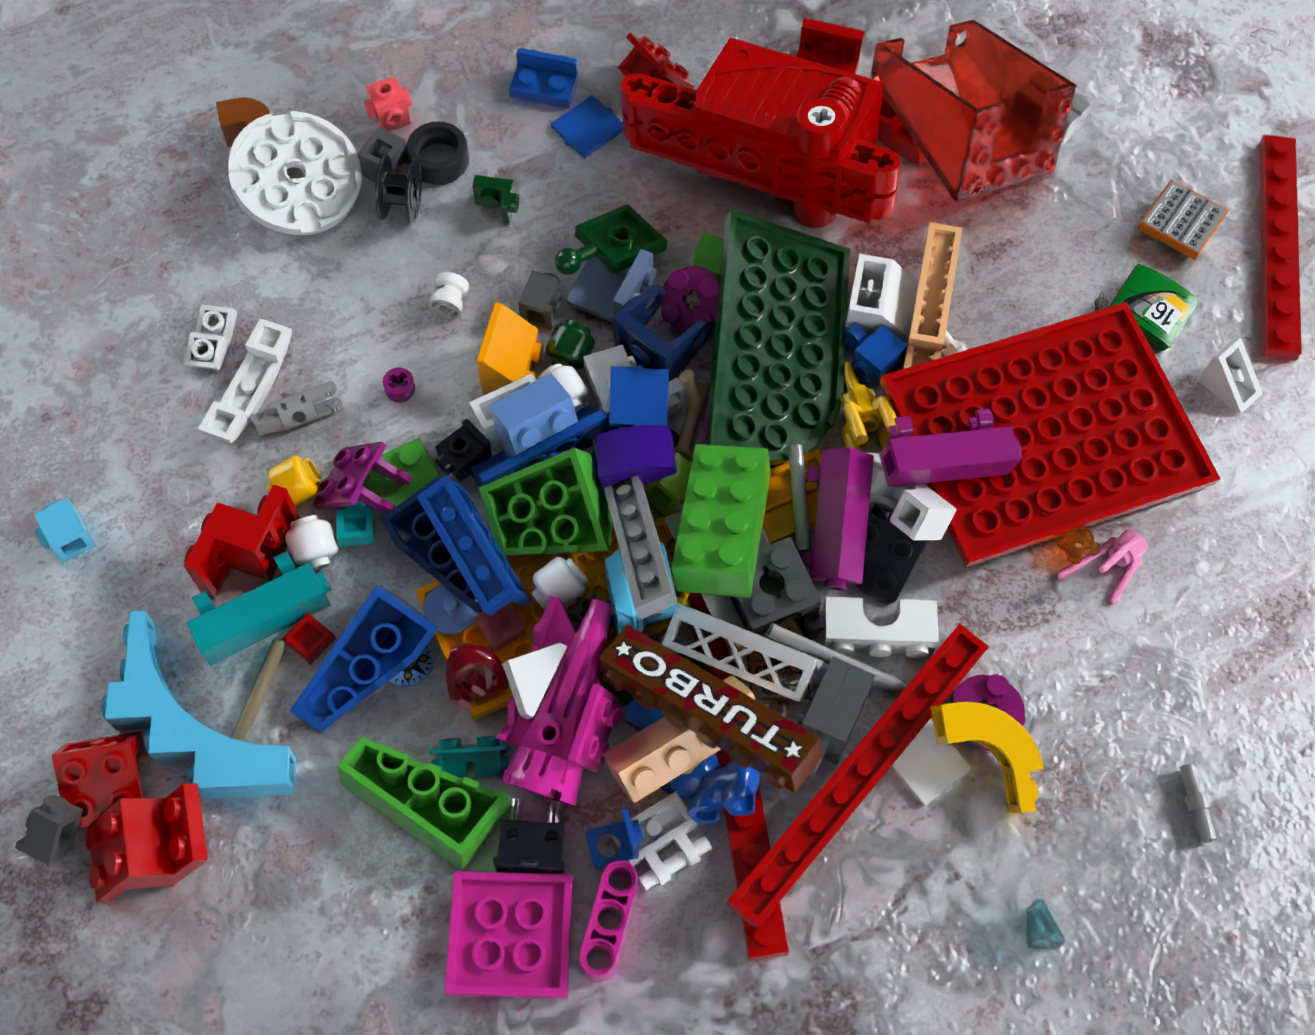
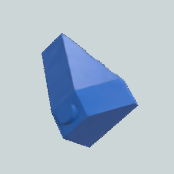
M382 585L375 586L294 703L290 712L322 732L417 660L438 630V627L413 606Z

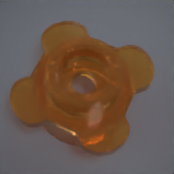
M1082 527L1057 537V546L1064 549L1068 555L1067 560L1072 564H1079L1083 558L1089 555L1096 556L1100 552V544L1094 542V535L1088 528ZM1076 543H1079V544H1081L1082 546H1081V547H1076L1075 544H1076Z

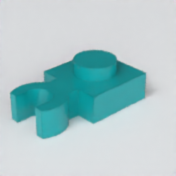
M357 501L355 505L343 506V510H336L337 541L339 547L375 544L374 514L371 507Z

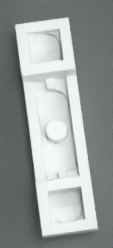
M261 318L259 319L245 344L248 352L220 403L213 401L198 428L199 433L230 444L240 436L252 421V415L260 409L277 377L290 342L291 328Z

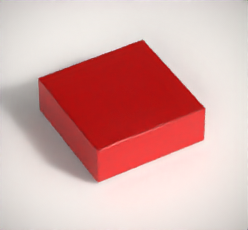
M307 612L282 638V641L311 665L335 641L336 637Z

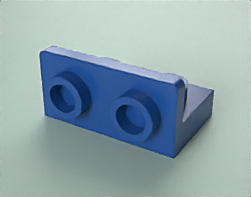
M518 48L516 52L517 67L509 86L510 97L570 109L579 82L578 60L564 55L560 56L537 50Z

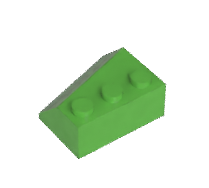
M572 448L479 487L494 538L505 556L611 551L612 518L590 453Z

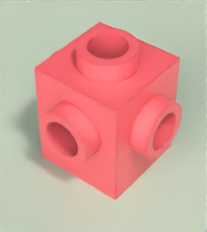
M396 76L365 86L368 100L364 101V105L369 118H375L378 127L392 131L411 124L408 107L412 106L411 97L406 87H400Z

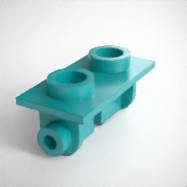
M497 736L477 737V744H462L461 738H448L438 740L439 746H433L429 750V754H438V759L432 760L431 764L442 767L444 772L457 777L467 776V762H474L475 776L502 775V771H506L509 765V755H501V750H507L509 744L500 742L496 738Z

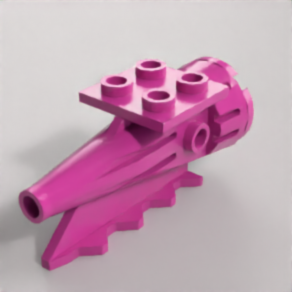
M551 596L543 617L534 627L533 646L530 653L558 643L566 645L567 648L533 718L525 719L520 716L513 695L508 702V719L505 727L496 738L518 747L501 782L517 788L522 787L531 793L560 801L561 803L576 806L583 768L597 773L599 766L606 762L602 754L610 750L608 739L611 730L617 727L622 715L621 700L603 688L599 680L601 665L598 658L605 651L613 605L601 600L592 599L590 607L576 632L561 600Z

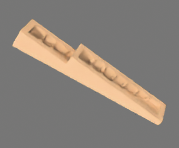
M929 222L903 369L941 358L963 229L961 227Z

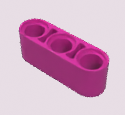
M617 860L611 862L605 868L580 951V963L583 974L593 982L601 983L609 980L614 975L619 962L638 892L636 869L626 861ZM622 874L629 877L631 884L626 890L617 891L609 885L610 880L614 876ZM608 912L617 914L621 919L619 926L613 930L601 928L598 921L603 914ZM594 952H604L610 957L607 967L602 970H594L589 967L587 960Z

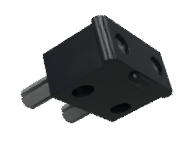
M516 798L511 799L508 820L502 819L498 856L493 858L495 871L505 873L565 874L563 862L565 825L561 823L562 803L557 801L555 823H553L555 801L549 802L547 822L522 821L524 801L518 798L515 820ZM514 837L517 838L516 840H513V841H510V840H509V839L514 838ZM550 840L556 841L554 843H548V841Z

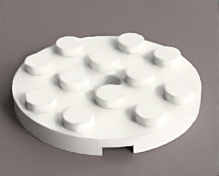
M290 111V114L271 116L270 113L248 124L235 139L228 162L229 184L240 207L259 224L276 232L289 235L320 233L334 227L346 218L358 199L362 181V170H360L356 156L357 152L343 132L318 116L298 111ZM291 167H297L304 172L305 176L299 179H290L286 171Z

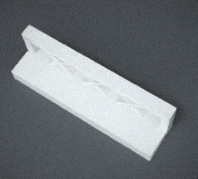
M679 603L662 642V645L797 702H802L812 674H817L823 663L820 659ZM682 621L694 626L699 641L688 646L674 642ZM702 629L713 633V635L705 638ZM723 637L728 639L733 655L717 660L713 658L708 643ZM736 643L747 647V649L739 652ZM702 646L705 654L695 651L693 649ZM757 651L763 654L768 669L754 675L747 672L742 657ZM770 657L782 661V663L774 666ZM736 660L739 668L727 663ZM789 665L803 670L796 691L783 687L776 671ZM771 674L774 683L762 677Z

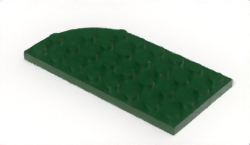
M732 209L725 216L705 445L768 449L770 465H778L789 462L788 447L790 445H802L803 455H805L819 444L830 428L834 426L842 405L841 397L844 388L845 324L848 305L850 248Z

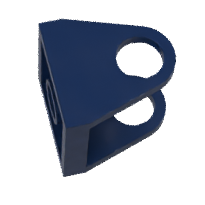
M656 284L623 307L612 318L615 347L623 344L627 357L632 355L637 366L642 365L643 368L669 369L668 382L678 378L707 341L713 325L704 318L670 344L645 327L660 308L665 298V289ZM655 296L652 304L644 311L649 301ZM701 332L697 340L692 344L695 337Z

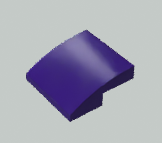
M631 426L608 431L596 436L598 478L604 488L638 475L644 486L677 473L673 436L669 426Z

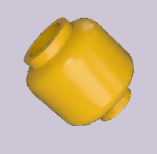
M293 455L273 466L268 471L269 484L265 487L268 494L273 484L286 488L296 507L317 494L318 483L322 481L318 469L309 458L303 459L300 456Z

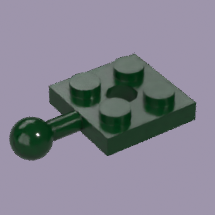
M626 204L576 225L575 237L585 247L578 250L572 248L561 249L557 252L554 263L560 273L571 275L579 270L582 262L597 257L615 274L631 267L641 249L653 253V256L666 251L668 240L631 206Z

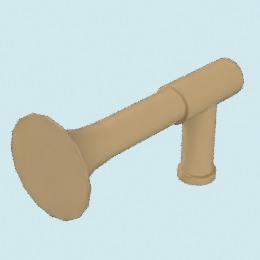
M684 370L679 375V378L686 389L689 401L674 452L675 454L678 452L683 458L692 463L693 456L690 454L691 442L698 418L703 409L708 386L705 383L696 382L695 374L692 370Z

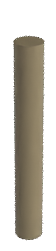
M272 640L230 738L246 741L287 646L283 641Z

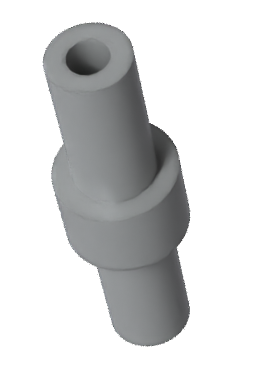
M1195 764L1183 765L1180 767V771L1187 792L1184 800L1188 813L1193 814L1200 842L1208 843L1217 839L1209 814V810L1212 807L1208 793L1202 790Z

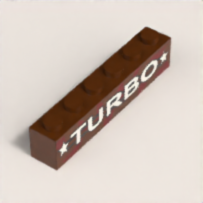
M628 625L624 627L598 658L604 674L603 679L610 687L617 691L624 689L632 694L634 699L648 710L655 708L662 712L665 718L679 729L686 727L693 731L706 746L713 749L717 746L726 751L729 757L739 766L746 769L750 766L762 773V777L775 788L782 789V787H785L795 794L823 757L820 737Z

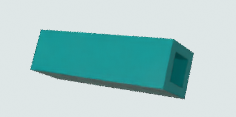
M286 551L273 557L282 576L215 608L206 591L193 596V602L201 616L186 622L201 655L209 666L299 622L307 612L313 615L331 606L326 593L332 591L323 571L315 574L310 562L295 568Z

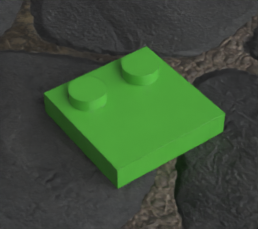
M417 438L381 456L382 459L410 474L412 476L410 485L405 483L402 486L372 470L367 474L363 485L380 498L386 499L397 506L437 476L440 478L420 438ZM376 510L380 518L385 515Z

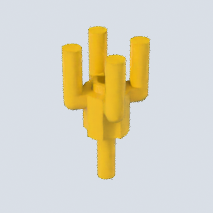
M845 362L844 383L848 392L842 395L841 402L847 423L840 429L845 447H852L862 451L860 445L868 441L867 434L874 432L877 434L883 449L891 439L889 426L896 425L894 419L897 416L892 403L887 396L882 395L876 398L873 389L860 385L852 363Z

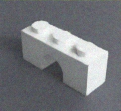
M868 453L874 455L870 502H878L892 508L894 512L889 521L912 540H942L957 509L925 484L888 487L879 456L880 453Z
M825 597L822 609V628H824L822 631V645L846 656H850L854 652L869 653L870 656L877 658L888 657L891 654H906L908 658L922 659L928 655H933L939 642L937 600L900 599L895 611V622L887 626H878L871 623L865 617L863 598Z

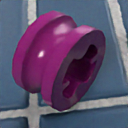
M393 368L385 373L383 386L387 397L391 401L405 402L413 397L415 383L411 372L405 368ZM403 381L405 382V385H406V386H405L404 388L401 387V386H398V387H396V388L394 389V387H393V383H394V382L397 383V384H400V383H402Z

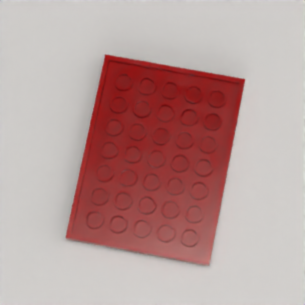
M1127 302L882 375L879 381L885 395L892 403L896 416H909L911 418L913 436L970 431L968 419L976 417L975 410L989 408L993 415V428L1012 427L1015 439L1021 445V460L1007 475L926 483L931 490L957 509L947 529L965 568L1215 485L1221 479Z

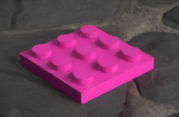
M454 871L445 995L453 997L568 999L573 874Z

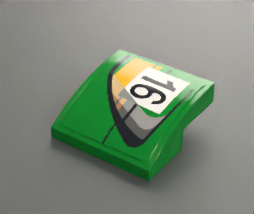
M1137 264L1109 307L1127 302L1144 336L1159 350L1164 351L1171 347L1199 299L1167 276L1149 267Z

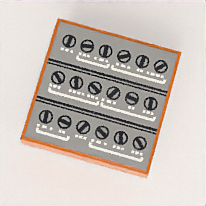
M1171 179L1141 220L1137 229L1196 260L1229 210Z

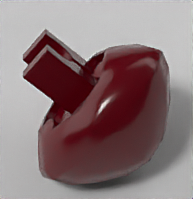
M464 643L452 648L446 663V685L450 699L457 700V703L470 710L473 707V700L492 697L506 690L509 682L502 665L504 663L492 650L482 645Z

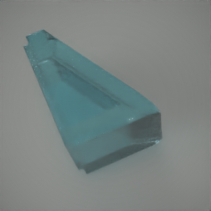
M1036 899L1026 910V944H1028V947L1056 950L1065 944V939L1043 899Z

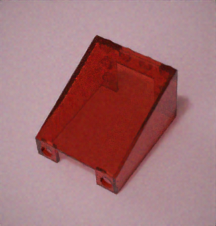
M974 19L950 25L944 55L913 63L902 57L905 43L903 38L876 43L871 78L884 82L883 96L956 202L1054 172L1062 139L1065 135L1068 116L1073 105L1077 86L1075 83ZM966 31V37L964 41L960 45L956 46V39L961 32Z

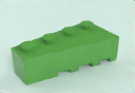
M364 737L360 738L337 765L340 784L461 871L465 869L510 810V794L498 789L493 791L480 786L478 781L465 776L462 779L444 772L442 767L429 762L428 764L421 763L409 758L408 754Z

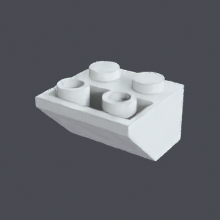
M859 253L845 324L846 329L854 322H857L870 336L883 325L899 339L907 343L918 281L893 259Z

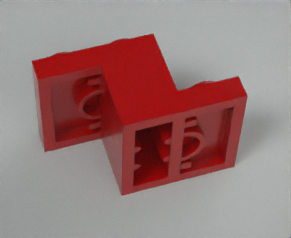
M273 484L268 496H263L259 502L258 515L217 502L212 513H208L205 516L201 525V534L195 545H191L188 548L184 558V568L201 593L206 591L210 598L216 600L231 568L268 581L272 580L278 568L273 557L286 552L288 548L285 540L286 533L291 529L290 524L300 519L286 488Z
M198 783L182 784L166 798L119 799L88 826L85 844L87 850L91 851L92 867L89 874V882L91 888L95 889L96 902H111L127 889L174 886L208 860Z

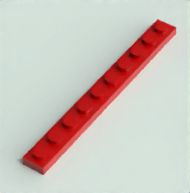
M690 593L688 596L689 607L711 615L701 593ZM693 626L695 642H697L699 638ZM702 629L705 638L713 635V633ZM723 637L708 643L713 658L722 660L731 656ZM700 646V653L705 654L702 646ZM734 661L727 663L737 667ZM703 663L705 671L722 681L732 675ZM721 749L716 752L721 768L732 761L726 751ZM758 786L756 791L755 812L753 814L732 816L723 807L736 889H738L771 849L760 786ZM780 903L757 931L741 918L748 961L788 955L789 949Z
M959 623L732 894L726 905L757 931L932 718L930 706L942 705L989 646Z

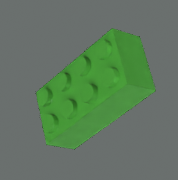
M695 444L671 567L678 592L751 598L771 477L768 449Z

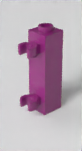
M987 408L975 410L976 417L968 419L970 431L913 436V425L909 416L896 417L894 419L896 425L889 426L891 439L879 456L887 486L897 487L1007 475L1021 460V445L1015 439L1012 427L993 428V415L991 410Z
M852 447L823 450L821 467H807L805 481L807 483L818 482L819 493L813 552L800 551L798 553L804 566L809 567V570H811L810 578L825 582L824 588L831 590H846L847 585L862 584L874 455Z

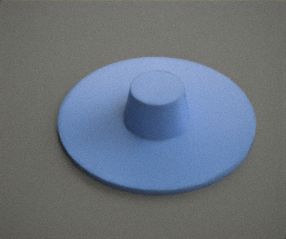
M443 584L435 587L427 595L423 606L424 616L438 627V632L443 634H456L466 630L474 623L478 613L474 612L445 588Z

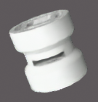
M442 272L436 278L434 284L436 292L432 293L428 306L434 314L440 317L455 319L462 312L463 302L461 300L467 295L469 283L461 275Z

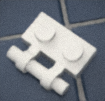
M676 791L631 819V821L638 819L644 843L638 844V858L627 862L632 864L633 867L644 860L650 870L638 877L645 891L658 883L660 886L671 880L670 875L686 865L692 867L701 861L700 856L712 849L705 836H702L693 843L686 834L695 829L697 823L688 815L687 807ZM611 835L613 841L620 849V841L616 836ZM675 842L679 852L662 862L657 852Z

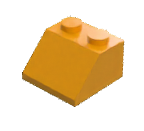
M497 302L494 304L476 360L483 396L527 375L533 374L535 377L533 367L535 363L541 362L544 344L539 342L538 329L502 303Z

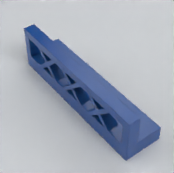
M589 405L576 412L578 422L510 458H507L504 451H501L471 467V475L477 485L482 487L572 448L583 451L593 446L592 440L597 435L609 431L608 416L603 409L596 412L592 405Z
M445 475L417 496L485 614L491 616L511 601L521 607L526 606L532 601L464 487Z

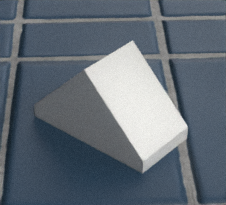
M1241 337L1233 338L1212 358L1198 381L1236 413H1242L1263 394Z
M558 643L508 660L502 664L521 717L525 719L534 717L567 648L566 645Z

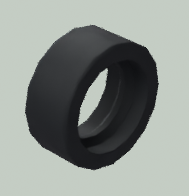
M443 121L423 124L411 133L407 141L409 165L413 158H419L422 167V181L447 184L455 181L465 173L469 165L467 139L463 132L454 124ZM437 143L452 145L457 149L454 156L443 162L431 163L419 157L421 151L427 146Z

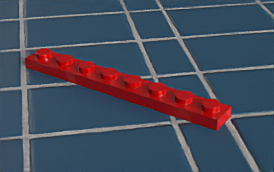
M1264 134L1260 141L1263 356L1297 360L1302 354L1296 138Z

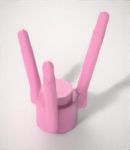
M1125 530L1118 538L1111 537L1104 545L1058 572L1056 577L1062 579L1109 551V558L1099 567L1101 573L1106 572L1114 564L1120 567L1127 565L1126 571L1109 599L1111 604H1115L1135 570L1142 564L1140 556L1147 550V543L1139 533L1133 530Z

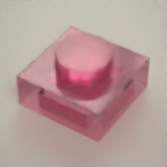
M509 603L491 616L483 612L474 618L476 626L494 653L526 634L524 626Z

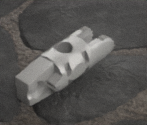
M330 381L267 405L266 409L253 414L252 421L258 435L275 431L277 433L283 432L344 409L340 398L324 400L336 394L337 387L335 382Z

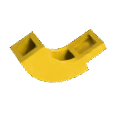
M957 702L930 706L937 744L971 741L987 748L1000 765L1008 811L1012 813L1036 811L1035 802L1038 800V789L1036 782L1030 777V771L1043 770L1044 765L1034 740L1018 721L1000 709L977 702Z

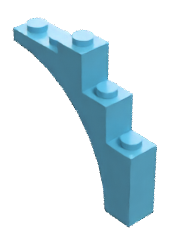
M145 610L130 611L129 624H126L123 629V640L127 647L126 659H122L120 663V677L123 682H108L107 695H104L101 701L102 716L115 730L147 729L144 735L145 750L158 764L194 763L190 764L188 768L189 784L198 783L199 796L202 799L295 794L296 756L290 747L258 745L229 738L204 726L184 711L174 700L162 676L156 652V628L154 621Z

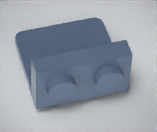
M641 249L631 267L615 274L597 257L587 260L567 296L568 304L612 322V318L623 307L644 293L647 287L650 288L653 284L657 269L653 268V253Z

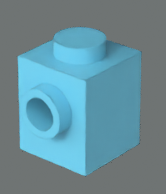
M68 497L61 501L50 503L43 510L34 514L40 526L35 529L38 539L45 549L50 547L62 563L96 546L80 513Z

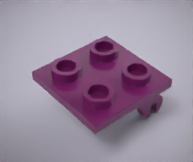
M383 442L344 447L336 454L333 460L334 467L329 476L318 486V495L312 506L316 509L352 506L359 501L386 514L396 506L362 486L369 471L372 470L402 486L405 483L410 485L412 476L381 458L387 447Z

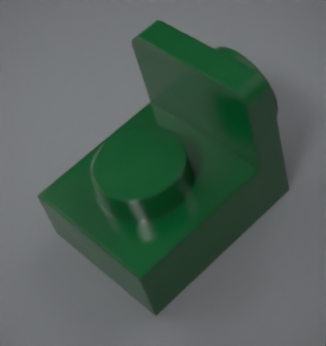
M480 175L474 176L472 188L475 205H482L486 208H501L503 223L510 224L512 213H518L520 195L515 193L513 180Z

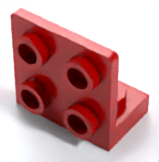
M141 731L66 743L51 755L59 795L65 798L68 803L83 809L78 828L88 827L119 799L143 798L135 754L143 746Z

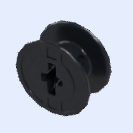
M384 154L379 161L376 175L375 204L377 216L380 220H384L389 213L391 204L406 206L409 222L414 223L419 214L422 196L421 162L418 157H415L409 165L408 173L393 172L391 158L388 154Z

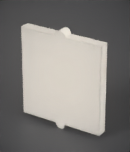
M931 719L891 766L923 807L944 791L950 792L953 784L973 769L952 743L937 744L934 724Z

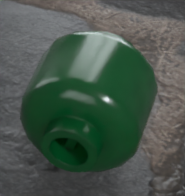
M573 320L557 324L545 350L547 356L553 360L551 365L562 364L563 366H572L574 369H583V356L591 354L595 345V340L590 335L591 329Z

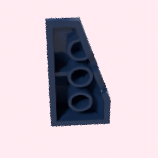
M437 476L382 516L380 520L399 550L408 555L422 569L431 574L445 588L479 614L483 611L417 498L419 494L441 479Z

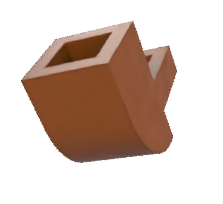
M240 97L216 102L220 127L228 147L233 145L239 133L248 124L264 115L270 114L269 109L262 102L252 98Z

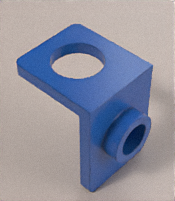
M628 808L622 809V821L590 829L585 833L595 869L605 868L611 862L617 860L630 861L637 859L638 844L644 843L638 819L631 821ZM604 835H614L620 841V849L613 856H604L597 849L598 840Z

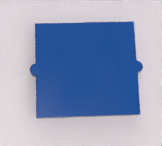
M593 95L551 123V128L564 139V144L566 146L570 145L584 159L624 131L623 122L612 113V109L606 108Z
M638 365L637 368L611 366L609 426H667L669 369L643 368L642 365Z

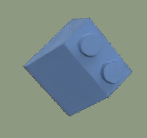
M552 373L488 405L507 458L521 453L578 422L571 396Z

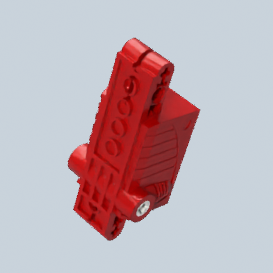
M731 37L697 90L639 73L630 74L621 81L624 137L630 142V148L695 168L697 173L709 174V176L715 178L719 177L731 183L741 184L746 188L757 189L765 194L769 193L781 199L793 201L792 211L794 218L806 227H825L834 221L837 214L870 224L872 219L884 220L894 213L901 160L895 151L877 145L884 82Z

